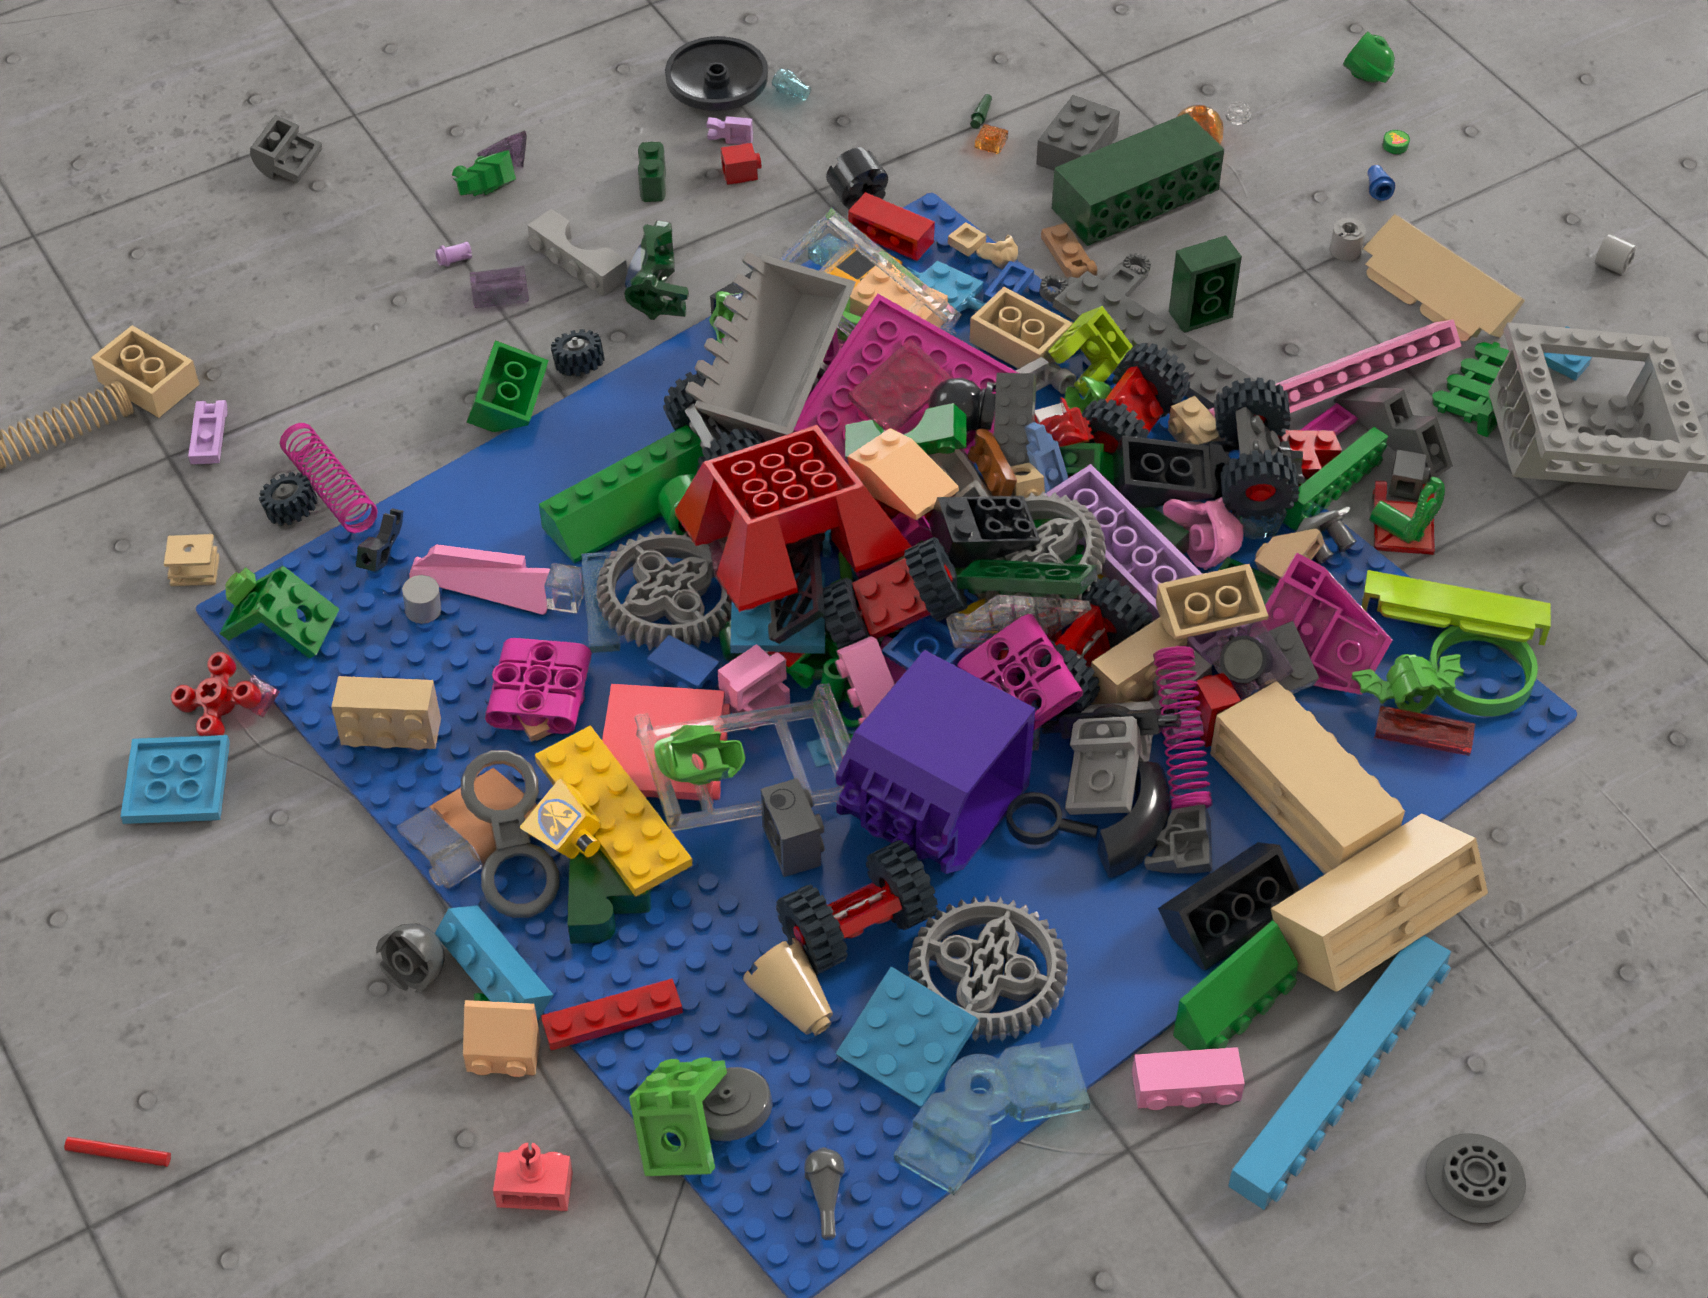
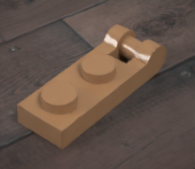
M1067 223L1042 229L1041 238L1066 278H1079L1086 271L1097 276L1095 262L1089 259Z

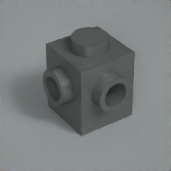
M1397 449L1389 495L1418 500L1421 484H1427L1430 467H1425L1426 454Z

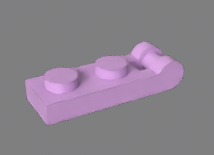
M216 400V403L209 404L206 401H196L188 455L190 464L220 463L225 417H227L228 412L226 400Z

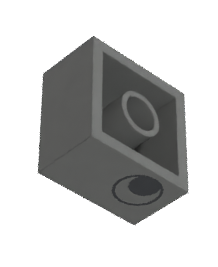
M798 778L761 789L762 827L784 877L821 866V852L825 851L820 835L824 833L822 819L819 814L814 815L811 809L813 807L811 794L808 789L803 790Z

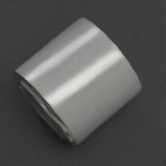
M1354 218L1338 220L1333 228L1330 244L1331 254L1343 261H1353L1359 258L1362 253L1366 233L1365 225Z
M1608 234L1599 248L1595 264L1623 275L1635 258L1634 254L1637 245Z
M425 575L409 578L402 588L406 616L411 621L421 624L435 620L441 612L438 583L435 579Z

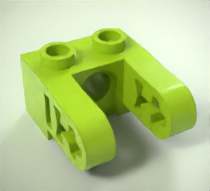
M1100 306L1082 313L1050 348L1048 353L1057 364H1060L1069 359L1079 348L1091 365L1077 379L1074 387L1079 390L1082 397H1085L1090 388L1086 387L1087 383L1081 378L1085 376L1093 378L1097 382H1105L1133 346L1105 308Z

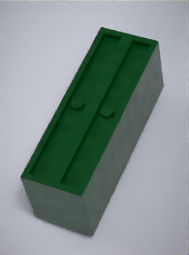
M1185 113L1055 167L1051 208L1087 246L1219 190L1224 148L1188 113Z

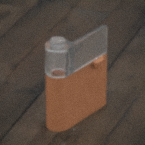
M495 768L480 775L474 782V792L478 800L484 806L494 810L512 808L524 796L520 789ZM461 787L396 826L398 832L429 859L432 866L429 869V874L437 886L452 887L484 867L487 858L496 851L491 824L478 819L467 809L461 796ZM536 803L534 804L533 808L524 816L525 819L535 809V807L537 806Z

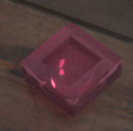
M252 675L249 681L259 688L262 698L256 707L249 710L263 718L280 691L259 677Z

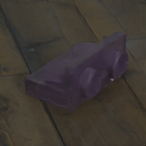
M524 266L470 273L475 308L529 301Z

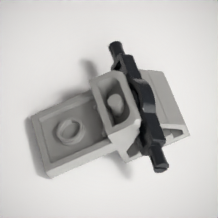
M1150 701L1092 704L1081 713L1064 714L1059 720L1047 721L1041 725V728H1044L1042 730L1043 734L1061 733L1063 739L1071 738L1070 746L1074 750V758L1065 807L1070 815L1131 813L1138 763L1149 761L1153 734H1159L1163 728L1181 727L1182 721L1179 720L1181 715L1179 713L1161 715L1160 709H1155Z

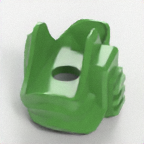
M683 725L676 731L671 732V737L658 740L654 744V754L658 768L666 777L679 782L705 785L712 781H721L722 779L733 777L745 763L742 743L738 740H720L721 733L714 731L712 725ZM692 754H697L702 759L703 770H699L693 765Z

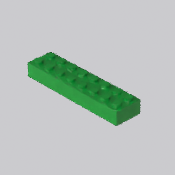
M1375 427L1371 428L1310 477L1304 484L1299 486V499L1297 502H1294L1293 508H1285L1286 513L1283 514L1281 522L1295 530L1304 518L1314 517L1321 510L1327 509L1332 501L1338 500L1343 492L1349 491L1354 483L1357 484L1365 474L1368 475L1375 466L1378 467L1381 464L1383 452L1387 448L1388 435Z

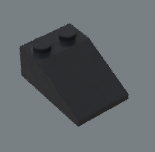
M1122 435L1113 455L1114 487L1134 507L1149 508L1162 506L1170 499L1193 501L1212 497L1209 446Z

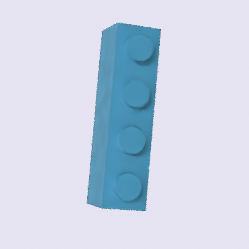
M478 905L448 908L435 932L442 944L490 1002L534 1004L537 1020H539L552 999L553 993Z

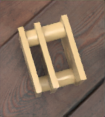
M213 534L168 536L164 567H169L168 579H170V586L216 585L219 554H217V546H213ZM191 546V552L184 551L185 548Z

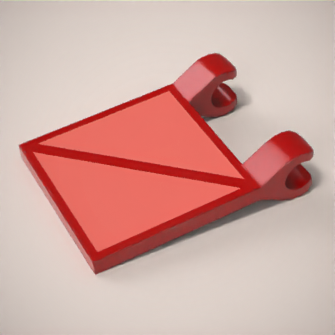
M1375 481V488L1372 492L1374 508L1380 501H1383L1412 518L1417 502L1386 500L1387 482ZM1434 493L1430 494L1426 502L1434 498ZM1434 519L1425 529L1423 539L1420 542L1415 540L1410 544L1374 524V548L1378 551L1434 555Z

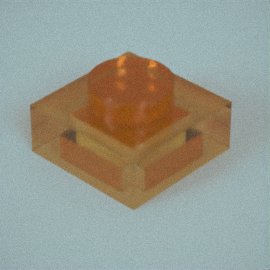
M984 124L975 139V148L1000 154L1008 139V130Z

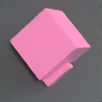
M756 644L718 670L719 690L725 692V703L731 705V712L751 731L790 705V689L782 683L786 679V659L778 652L769 656Z

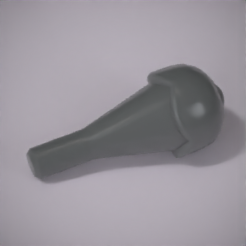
M822 1147L807 1156L804 1171L805 1178L811 1183L820 1211L821 1236L824 1240H832L836 1237L834 1211L840 1179L845 1172L843 1158L838 1152Z

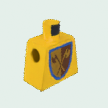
M560 778L520 826L528 834L570 859L575 858L579 852L586 857H591L600 848V842L593 835L601 827V821L580 792Z

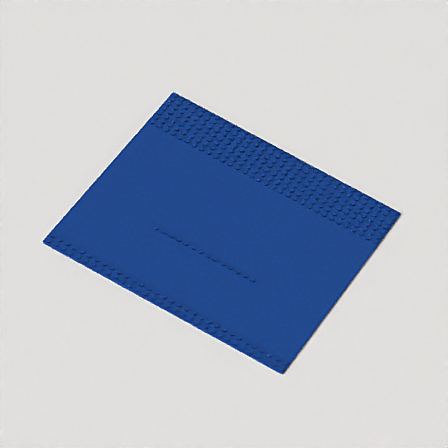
M928 193L903 207L935 222L934 243L918 261L855 234L801 265L824 272L864 239L902 261V265L894 270L902 275L907 267L921 273L929 269L936 261H939L983 281V290L975 297L982 302L984 293L1002 271L991 260L978 257L976 251L968 257L948 245V236L965 222L976 229L978 228L935 193ZM986 235V243H996ZM1016 259V261L1014 262V263H1017V264H1020V265L1024 266V265H1023L1022 263H1020L1017 259ZM1034 274L1033 280L1021 296L1074 323V320L1052 307L1053 302L1041 297L1039 288L1042 279ZM969 308L960 311L954 318L947 316V321L940 329L1014 371L1018 370L1017 367L970 343V320L977 311ZM711 316L535 414L531 417L528 426L513 428L503 432L377 503V518L367 530L360 533H351L340 524L255 572V579L257 581L283 565L339 608L316 656L309 659L262 622L228 641L219 634L234 607L226 599L225 590L198 604L196 612L450 908L477 905L553 993V997L542 1015L673 978L682 1004L683 1013L570 1045L632 1119L630 1095L659 1066L660 1062L668 1059H678L679 1062H692L703 1057L711 1058V1061L725 1060L726 1068H748L764 1077L769 1085L773 1100L772 1110L766 1122L752 1134L737 1140L717 1141L710 1139L715 1169L712 1173L681 1176L787 1298H813L1174 1025L1179 1000L1238 950L1236 949L1207 970H1202L1171 938L1158 907L1257 842L1281 846L1300 890L1325 874L1210 754L1211 746L1206 748L1201 746L1190 749L1173 748L1168 751V754L1177 755L1190 751L1206 752L1205 756L1199 758H1175L1170 760L1169 764L1179 765L1192 761H1206L1208 763L1200 768H1176L1170 774L1180 775L1195 771H1207L1209 773L1206 777L1176 779L1171 783L1182 785L1198 781L1210 782V785L1207 787L1177 789L1173 791V794L1181 796L1193 792H1211L1213 805L1207 808L1211 819L1212 871L1202 873H1165L1147 870L1145 858L1146 856L1151 857L1157 848L1154 847L1144 857L1142 863L1121 875L1109 878L1097 853L1100 830L1121 821L1128 813L1070 815L1065 807L1074 758V750L1070 746L1071 738L1063 739L1061 733L1043 734L1042 730L1044 728L1040 726L1033 733L1029 787L1024 793L1038 792L1048 795L1060 806L1062 818L1097 825L1096 838L1059 831L1057 836L1047 843L1039 845L1026 844L1018 841L1010 834L1006 824V814L963 870L945 874L940 871L941 865L932 859L920 860L917 858V860L922 862L925 873L931 879L929 882L934 887L935 894L933 895L938 903L936 907L942 912L946 913L948 904L957 908L961 899L966 904H971L973 897L978 902H984L988 895L991 900L990 902H997L1001 897L1003 904L1009 905L1014 900L1016 908L1020 909L1027 905L1028 914L1037 911L1039 921L1047 919L1049 929L1056 930L1057 939H1061L1063 943L1062 950H1065L1067 955L1068 973L1066 974L1067 985L1064 989V995L1062 999H1059V1005L1056 1010L1052 1009L1049 1019L1042 1018V1024L1039 1027L1031 1025V1031L1028 1034L1019 1029V1035L1016 1039L1010 1033H1007L1006 1038L1002 1042L998 1035H993L989 1043L985 1035H979V1038L974 1041L971 1034L923 1110L839 1058L835 1053L890 967L909 977V953L911 948H913L915 937H918V931L921 927H926L928 919L907 930L899 929L897 924H894L891 920L880 924L874 923L864 928V932L859 936L843 939L847 945L846 952L848 955L846 960L816 975L833 1013L829 1019L831 1025L816 1036L813 1032L807 1035L750 989L743 980L747 970L752 975L758 969L754 962L779 943L788 941L787 936L782 931L783 926L778 919L780 914L776 911V902L779 898L811 884L813 888L816 887L819 890L820 896L823 895L825 897L826 904L828 905L871 884L872 880L868 877L867 873L869 869L866 867V862L868 861L866 858L869 854L891 844L881 837L872 836L865 828L861 827V820L853 815H840L836 813V803L844 789V784L842 787L836 784V773L841 761L816 767L806 744L807 742L829 736L818 724L815 714L818 706L817 702L819 701L818 695L821 680H814L813 684L808 688H802L786 672V679L782 683L790 689V705L753 731L731 711L729 723L724 722L723 729H727V740H738L742 743L745 763L733 777L721 780L720 799L714 800L712 813L707 812V801L646 797L691 856L693 865L651 888L650 912L614 914L616 929L610 939L600 943L570 944L568 932L570 858L533 836L529 838L530 843L542 847L552 856L559 870L560 887L554 901L543 912L529 918H512L494 909L487 902L481 889V872L483 867L480 868L474 863L464 846L463 840L430 811L429 806L459 789L466 767L478 755L491 750L511 751L521 755L532 765L538 778L539 794L535 802L538 805L553 785L536 763V753L590 725L602 740L611 684L661 687L653 683L648 676L652 666L647 664V658L657 647L654 646L651 650H649L647 644L638 647L636 640L627 643L625 635L618 636L616 629H610L608 621L604 620L598 606L597 580L605 559H609L611 551H617L619 544L626 546L628 539L637 541L639 534L643 537H648L650 531L654 535H660L662 530L665 534H672L663 516L574 564L542 528L539 503L675 431L663 409V405H665L663 400L665 396H670L668 389L671 386L674 388L677 386L676 380L680 378L683 381L687 378L685 374L689 372L693 375L697 374L695 366L698 360H704L713 365L716 356L704 347L708 338H713L717 341L716 331L711 326L709 321ZM1079 348L1069 359L1057 365L1062 369L1066 368L1076 376L1077 381L1091 363ZM1113 373L1104 382L1112 390L1116 386L1113 383V377L1115 376ZM1051 384L1037 390L1035 410L1061 403L1060 397L1065 399V394H1061ZM1184 396L1181 402L1189 398ZM1169 413L1165 417L1159 418L1147 438L1178 442L1168 431ZM1232 450L1228 455L1231 459H1238L1240 451ZM1193 500V501H1187V502H1202V503H1206L1207 501H1204V500ZM1163 505L1159 508L1155 507L1156 510L1164 514ZM372 507L359 519L345 523L356 525L363 522L370 515ZM392 508L404 511L402 527L392 545L387 565L376 572L356 567L358 545L368 537H377L380 532L383 514H390ZM1323 509L1320 511V513L1329 511L1327 509ZM361 512L360 514L354 516V517L351 518V519H354V518L358 517V516L361 515L363 512ZM1274 513V518L1270 519L1267 516H1261V520H1255V516H1250L1249 520L1243 519L1242 514L1235 516L1243 524V541L1239 550L1231 554L1230 558L1243 564H1250V567L1259 570L1255 562L1256 553L1264 543L1268 544L1272 537L1290 534L1295 530L1281 522L1283 514ZM1347 525L1345 526L1357 542L1344 552H1340L1327 531L1321 532L1325 544L1334 555L1320 565L1329 571L1360 606L1362 604L1367 570L1411 578ZM829 540L831 545L830 558L839 560L838 554L840 550L832 540ZM436 544L525 556L526 568L551 569L554 585L553 594L547 612L544 615L439 587L440 615L435 620L422 624L413 622L406 616L402 588L404 583L410 578L409 573L415 557L422 558L426 556L430 548ZM1187 552L1184 554L1202 574L1218 571L1223 563L1221 562L1215 567L1204 570L1193 563ZM665 557L672 565L683 560L681 558ZM633 567L628 569L616 583L615 594L620 604L625 603L631 587L637 584L633 576ZM715 577L711 579L706 593L700 597L704 605V616L713 610L721 599V585ZM1370 597L1367 613L1392 639L1375 673L1382 680L1387 681L1386 674L1391 666L1394 665V661L1404 654H1415L1429 661L1432 646L1437 637L1454 625L1441 628L1387 618L1381 612H1377L1379 599ZM297 609L299 620L305 622L304 613ZM665 616L652 622L656 624L672 625V623ZM1062 627V635H1063V634L1066 632V630H1067V629L1064 628V627ZM712 636L709 643L701 640L699 648L693 644L689 645L718 660L720 668L729 663L723 656L719 637ZM523 638L579 643L591 650L592 655L584 686L585 700L580 705L573 732L568 734L552 733L538 741L534 740L531 742L524 730L496 728L486 722L485 715L494 683L493 670L499 664L503 644L507 639ZM1477 640L1464 641L1450 646L1440 656L1441 658L1454 654L1461 655L1459 664L1464 669L1463 676H1459L1455 680V688L1467 695L1481 699H1501L1519 692L1525 685L1523 668L1493 643ZM1212 664V675L1223 673L1222 668ZM338 676L433 680L441 716L436 748L417 750L401 747L382 748L378 746L352 747L341 745L331 707ZM1229 679L1241 701L1251 696L1247 685ZM1538 679L1535 681L1530 697L1521 707L1499 716H1477L1462 712L1447 704L1438 695L1428 708L1421 711V718L1413 719L1411 713L1404 712L1398 708L1393 698L1381 704L1379 699L1370 693H1363L1361 695L1310 686L1293 694L1296 701L1306 711L1311 712L1316 721L1327 732L1335 736L1341 747L1348 754L1350 753L1355 756L1359 765L1369 775L1374 776L1391 797L1396 798L1405 810L1401 826L1421 813L1439 822L1443 821L1575 721L1577 717L1575 709ZM719 683L713 690H719ZM1423 696L1414 697V702L1419 703ZM1034 700L1031 706L1036 708L1035 711H1037L1039 707L1035 705L1037 702ZM842 701L836 707L849 720H857L861 716L857 708H850L849 703ZM825 710L826 720L835 729L847 732L858 728L846 727ZM1056 715V716H1054L1053 718H1051L1049 721L1059 720V719L1057 718V715ZM1161 731L1159 734H1153L1149 762H1156L1162 766L1167 781L1173 778L1167 774L1171 767L1166 764L1170 757L1165 755V750L1169 747L1164 745L1165 737ZM1200 737L1184 739L1183 742L1201 741ZM493 764L484 768L477 775L479 777L488 770L495 768L525 793V782L522 775L515 768L508 765ZM798 778L803 790L808 789L813 801L811 809L814 815L819 814L822 819L824 833L820 835L825 851L821 852V866L784 877L762 827L761 789ZM1169 785V790L1171 791L1174 787ZM1135 788L1131 810L1138 800ZM1040 804L1023 805L1012 815L1016 826L1028 833L1045 832L1052 828L1056 822L1053 812ZM514 856L505 860L497 868L494 875V884L498 893L507 901L515 904H526L536 900L543 893L546 886V875L542 866L535 860L526 856ZM986 924L961 928L952 932L944 939L949 936L960 935L978 940ZM1017 932L1019 946L1016 953L1032 959L1039 973L1047 976L1046 960L1039 948L1029 938ZM957 956L951 957L953 959H960ZM1004 958L1003 975H1004V972H1005V962H1006V958ZM930 960L929 973L932 983L946 999L960 1007L956 998L959 982L946 978L937 966V962ZM973 961L971 966L970 978H972ZM1015 977V978L1018 979V980H1024V979H1025V978H1023V977ZM1033 994L1032 997L1024 1001H1016L999 996L989 1013H1002L1017 1009L1030 1002L1037 994ZM666 1133L667 1140L672 1145L681 1146V1141L676 1134ZM822 1147L838 1152L843 1158L845 1172L840 1179L834 1211L836 1237L832 1240H824L821 1236L820 1211L811 1183L805 1178L804 1171L807 1156Z

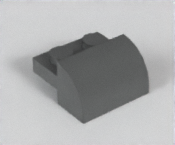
M274 115L250 147V156L257 169L268 178L273 180L276 175L298 183L321 152L322 143L298 133L299 125Z

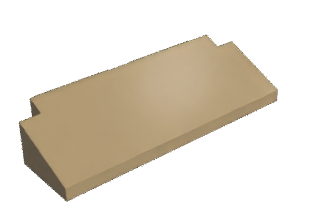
M1396 214L1388 220L1363 248L1373 255L1365 264L1369 267L1367 269L1368 278L1407 304L1411 305L1417 300L1422 303L1420 306L1421 314L1434 323L1454 319L1461 341H1468L1471 337L1477 338L1481 330L1501 338L1507 322L1510 323L1525 301V299Z

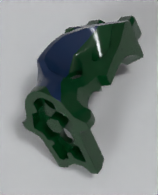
M659 220L654 225L645 224L643 226L644 235L641 244L637 248L627 271L625 299L628 304L646 314L651 320H655L659 315L685 317L687 313L685 300L689 297L688 288L665 283L670 275L675 272L672 224ZM663 296H668L672 300H667Z

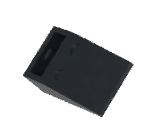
M1024 496L937 497L929 520L933 537L937 538L939 543L942 544L954 568L968 567L976 559L995 560L1037 545L1041 541Z

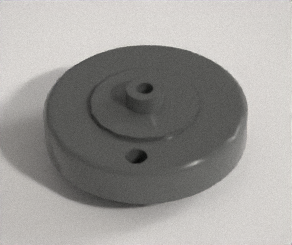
M742 1067L726 1068L727 1074L702 1101L709 1139L717 1141L737 1140L752 1134L766 1122L772 1110L773 1100L767 1081L756 1071Z

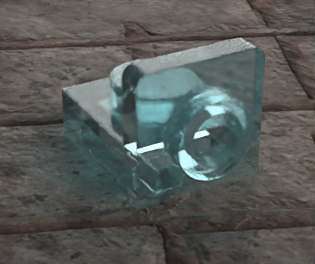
M830 233L821 240L813 236L807 240L808 259L826 269L850 250L849 244Z

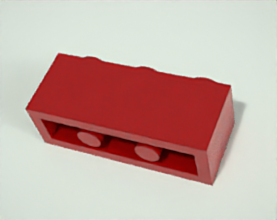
M866 192L848 210L849 232L916 261L934 243V221Z

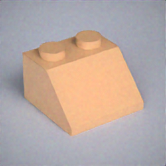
M465 1000L463 1057L467 1072H473L478 1075L502 1073L513 1077L535 1075L541 1041L535 1005Z

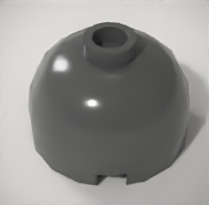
M418 923L401 924L379 939L376 947V954L381 951L383 959L379 964L381 970L389 981L405 991L408 989V986L416 989L415 992L425 989L440 975L445 961V953L440 939L429 928Z

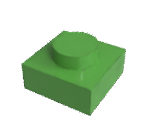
M246 567L240 573L235 572L225 584L226 599L237 606L256 586L255 574Z

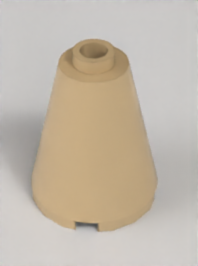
M792 938V945L790 946L786 941H783L767 951L754 962L758 969L752 975L748 970L744 974L743 980L750 989L806 1035L812 1032L815 1036L819 1035L831 1025L829 1019L833 1015L832 1010L804 948L796 938Z

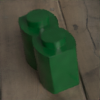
M642 142L638 148L640 197L643 202H662L666 196L664 146L661 142Z

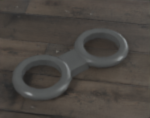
M491 750L478 755L466 767L461 778V796L467 809L478 819L491 824L496 851L487 858L482 869L481 889L487 902L499 913L512 918H529L543 912L554 901L560 887L559 870L553 857L542 847L531 844L528 833L520 828L521 824L525 821L524 816L533 808L539 794L538 778L532 765L521 755L511 751ZM493 764H505L515 768L522 775L525 782V793L522 800L516 806L507 810H494L484 806L474 792V782L477 775L484 768ZM514 856H526L535 860L542 866L546 875V886L543 893L536 900L526 904H515L507 901L498 893L494 884V875L497 868L505 860Z

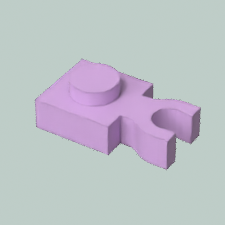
M726 116L724 122L717 118L708 117L707 128H714L708 131L707 138L709 140L725 138L727 144L740 145L752 143V119Z

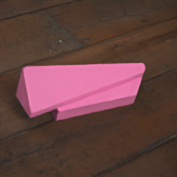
M437 544L430 548L426 556L422 558L415 557L409 573L410 578L418 575L430 576L436 580L439 587L541 615L546 614L554 590L552 570L547 568H526L525 556Z

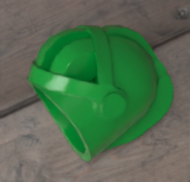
M1367 31L1349 52L1343 62V66L1350 70L1351 74L1358 79L1360 78L1370 83L1379 81L1386 83L1395 71L1394 52L1384 37L1373 35Z

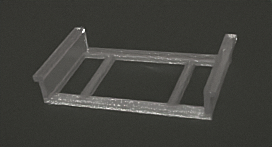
M832 207L821 220H818L780 258V260L793 263L829 227L847 243L819 271L830 274L855 248L917 299L907 309L908 311L916 314L925 305L945 322L940 329L953 336L957 333L953 328L962 314ZM842 315L837 328L849 337L855 325Z
M829 683L817 685L811 701L652 727L648 713L635 715L634 719L637 725L636 736L640 739L669 829L673 832L762 815L761 801L714 809L706 784H694L703 811L681 815L671 780L662 774L656 763L654 744L658 740L671 737V732L676 731L683 725H712L714 731L723 733L775 724L794 778L799 779L803 790H809L813 806L837 802L839 795L844 789V784L842 787L811 791L786 723L788 721L814 718L836 778L837 770L851 740ZM692 754L693 765L701 770L696 754Z

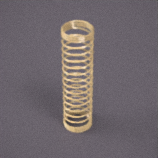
M119 381L111 383L110 387L105 385L104 394L99 389H96L95 397L91 393H87V401L79 396L78 405L75 401L70 400V409L62 403L61 412L55 407L52 408V416L49 412L44 411V420L36 414L34 417L35 424L29 418H26V427L21 422H17L18 432L13 426L9 425V436L3 429H0V446L9 463L13 465L2 433L8 439L19 461H22L11 429L21 442L29 458L31 456L24 442L20 426L29 437L36 453L39 454L28 421L40 437L45 450H48V447L40 431L37 418L48 432L53 445L57 446L49 428L46 414L56 427L62 442L65 443L66 440L59 428L55 411L64 422L71 439H74V435L66 420L63 406L72 417L80 435H83V432L76 420L72 403L80 412L89 432L92 429L83 412L81 400L89 409L97 428H100V424L93 412L89 395L98 406L107 425L109 421L101 407L98 392L106 401L112 417L117 421V416L109 402L106 388L113 395L123 417L133 414L131 401L123 385ZM0 450L1 470L6 468V462Z

